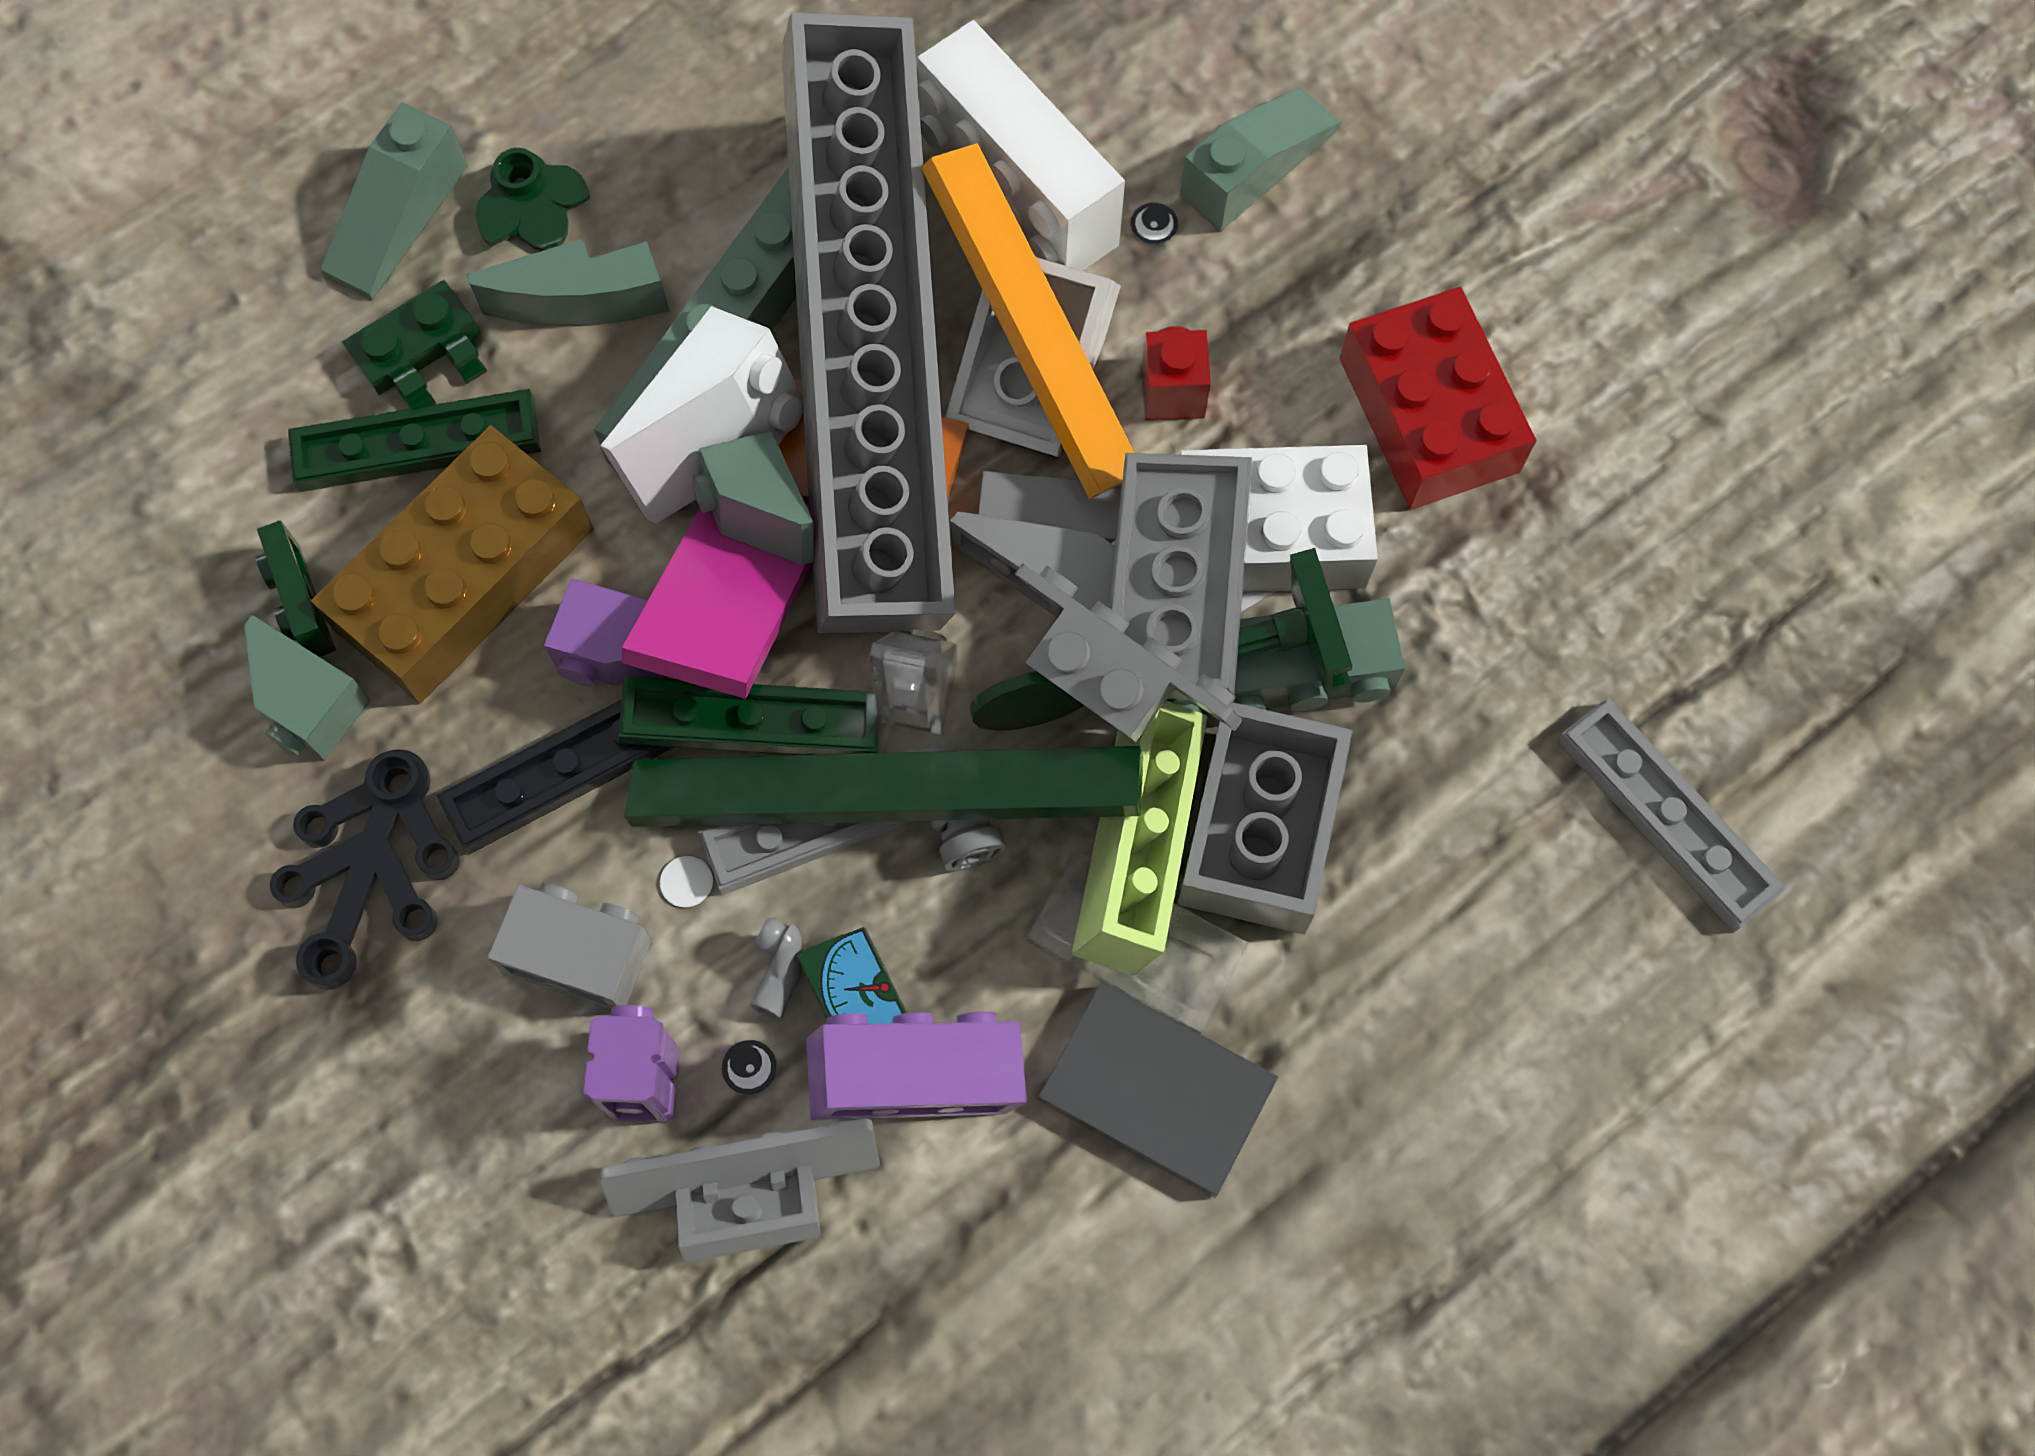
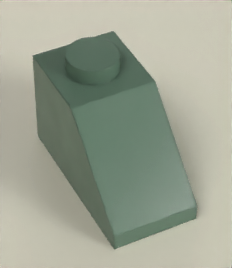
M772 431L699 448L701 475L692 478L695 497L702 513L712 512L721 535L800 565L813 562V519Z
M251 615L244 624L254 708L271 725L265 734L295 756H299L305 748L325 761L369 704L370 698L353 678Z

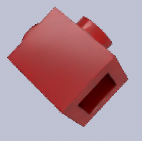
M1171 326L1163 328L1158 332H1146L1141 366L1145 420L1205 418L1211 387L1207 330L1190 331L1185 327Z

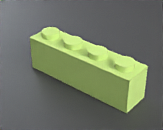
M1166 700L1136 742L1121 731H1117L1115 746H1141L1143 753L1141 816L1100 817L1071 955L1133 975L1164 953L1207 724V715Z

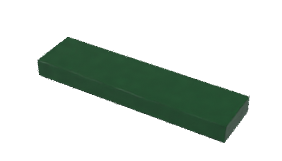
M530 389L288 429L293 484L299 492L446 468L490 425L526 454L541 452L534 397Z
M623 676L619 744L805 755L877 753L879 692L753 684L747 698L744 699L678 679Z

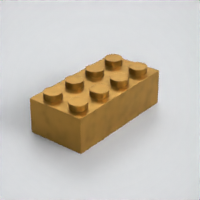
M490 425L348 563L311 602L334 631L421 704L594 528L578 495Z

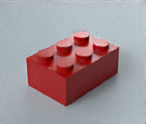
M1461 286L1349 323L1339 359L1409 510L1521 472L1537 440Z

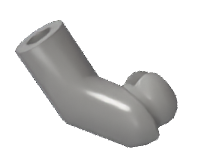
M776 918L766 919L755 944L758 950L770 953L774 957L750 1006L768 1017L780 1019L801 977L802 966L797 954L802 952V934L792 922L787 926Z

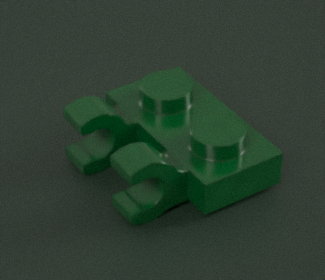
M442 280L342 341L347 352L377 394L380 395L395 386L409 408L436 404V401L426 389L428 387L418 371L444 355L448 357L467 384L487 372L485 366L478 358L480 356L478 351L470 341V339L481 332L474 318L445 280Z

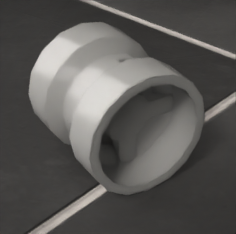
M990 819L929 821L932 829L942 832L941 838L943 842L939 847V852L945 870L960 871L970 869L997 858L1006 850L1000 829L992 826Z

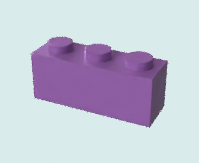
M914 1012L896 1015L892 1017V1023L868 1024V1017L865 1014H838L828 1017L826 1019L827 1024L820 1026L806 1039L811 1120L1007 1114L1027 1103L1020 1021L997 1022V1014L994 1012L965 1013L957 1016V1022L933 1023L932 1014Z

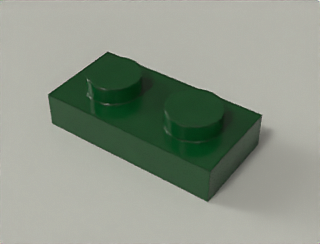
M281 520L257 528L264 552L255 555L266 585L270 590L277 588L283 604L274 608L275 618L282 634L293 641H298L302 647L318 657L336 651L326 620L311 602L317 593L300 545Z

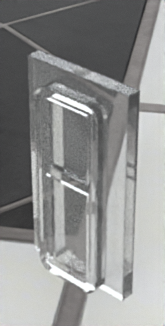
M1076 851L1055 889L1049 892L1047 896L1048 901L1028 933L1026 941L1201 1034L1221 995L1227 992L1228 982L1249 943L1173 903L1164 953L1133 975L1071 955L1091 862L1089 857Z

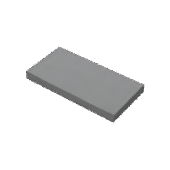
M1125 453L1109 608L1129 623L1124 634L1142 647L1149 637L1155 639L1182 659L1176 668L1178 672L1194 683L1198 681L1202 674H1205L1234 695L1253 468L1252 457ZM1175 689L1168 697V699L1189 700Z

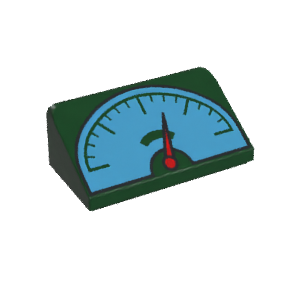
M865 927L809 947L797 954L826 1019L838 1014L860 1013L867 1015L868 1024L892 1023V1017L907 1013Z

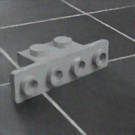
M1023 563L1018 568L1015 575L1033 591L1062 610L1059 617L1025 662L1035 671L1135 742L1174 689L1236 731L1243 720L1229 707L1236 697L1227 689L1205 674H1202L1196 683L1176 670L1182 661L1181 658L1151 637L1148 638L1143 647L1124 634L1129 623L1103 603L1097 601L1093 608L1089 610L1072 597L1078 590V587L1051 567L1046 565L1040 575Z
M865 1118L854 1121L837 1120L816 1128L789 1133H767L756 1139L718 1146L702 1145L690 1151L653 1158H632L621 1164L602 1167L600 1169V1184L613 1216H623L676 1206L679 1249L684 1263L821 1237L814 1180L876 1169L880 1166L874 1129L870 1119Z

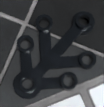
M396 749L379 754L369 764L363 784L321 806H306L294 818L293 828L295 834L308 846L322 848L334 841L338 834V825L371 810L363 832L298 866L286 865L279 868L270 880V891L279 902L289 908H299L311 901L317 886L348 871L326 931L307 938L301 944L296 955L298 972L305 980L317 988L323 990L336 989L346 984L353 976L357 959L351 944L376 877H378L394 909L393 924L404 937L412 941H421L431 936L437 927L438 918L435 910L426 901L418 897L390 841L400 815L418 846L415 854L416 864L427 877L433 880H444L451 877L458 869L460 859L457 850L448 840L441 838L423 803L431 782L428 767L418 755L411 751ZM401 774L409 776V782L404 789L398 792L389 791V784L395 776ZM318 817L325 818V827L319 834L307 835L306 830L310 821ZM439 849L447 850V860L443 865L437 868L428 867V857L432 852ZM301 877L302 887L299 892L292 896H284L283 888L285 883L291 878ZM414 910H424L425 920L423 924L415 929H407L405 920L408 914ZM332 954L340 955L341 963L339 968L332 974H322L321 965L323 960Z

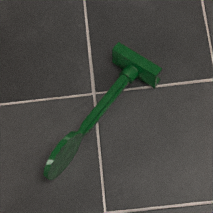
M1312 548L1290 554L1289 579L1296 608L1271 614V620L1240 628L1237 658L1277 647L1282 652L1308 645L1311 658L1325 693L1350 687L1351 682L1347 671H1351L1353 665L1316 549ZM1032 671L1003 680L982 691L971 701L970 714L973 723L979 728L995 731L1016 730L1062 718L1082 708L1084 705L1037 671Z

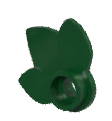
M525 148L508 149L502 152L494 161L490 173L492 188L477 203V226L483 240L489 246L499 244L518 233L523 242L537 250L544 251L560 246L565 242L569 229L566 209L579 206L591 198L587 184L581 174L569 166L546 165L543 159ZM528 177L523 182L513 183L518 178Z

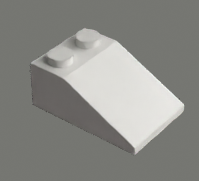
M1036 257L1090 366L1094 369L1104 344L1121 286L1109 278ZM982 289L945 417L969 423V430L1059 457L1063 447Z
M711 306L600 446L645 518L657 524L696 500L692 478L701 475L699 448L767 431H772L779 445L787 433L798 424L803 413V397L769 328Z

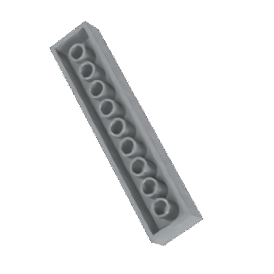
M791 12L781 52L809 510L813 519V576L817 633L940 631L956 613L924 173L921 169L923 166L913 18Z

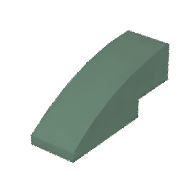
M580 239L467 274L469 284L482 313L515 322L552 326L600 325L631 321L669 311L663 286L647 241L589 259L584 241Z

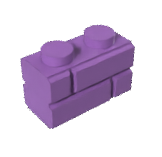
M618 1005L612 1007L611 1016L598 1015L597 1018L590 1020L588 1052L594 1059L586 1062L584 1094L613 1121L667 1123V1120L674 1118L676 1087L671 1080L676 1079L678 1076L680 1048L665 1030L663 1023L653 1017V1009L636 1005Z

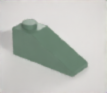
M1301 87L1232 118L1185 156L1180 197L1222 232L1340 129L1341 121Z
M401 102L368 148L320 268L323 276L372 300L375 298L468 167L451 125Z

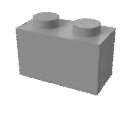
M542 883L539 891L518 884L487 959L501 973L611 1010L613 1006L627 1005L652 942L644 927L638 924L640 916L626 908L610 903H603L600 911L577 904L578 895L554 884Z

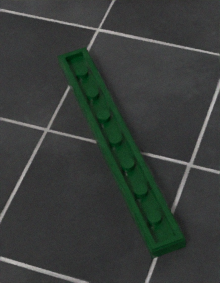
M1141 746L634 760L624 817L631 827L1141 816L1144 757Z

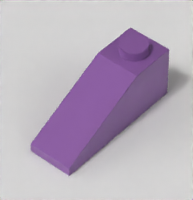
M571 578L544 644L552 662L558 668L557 672L564 678L582 685H593L594 680L612 685L623 684V676L667 677L622 664L621 648L648 600Z

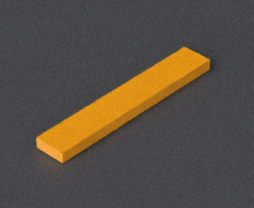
M978 143L931 157L921 169L1088 498H1094L1122 485L1125 453L1135 452Z

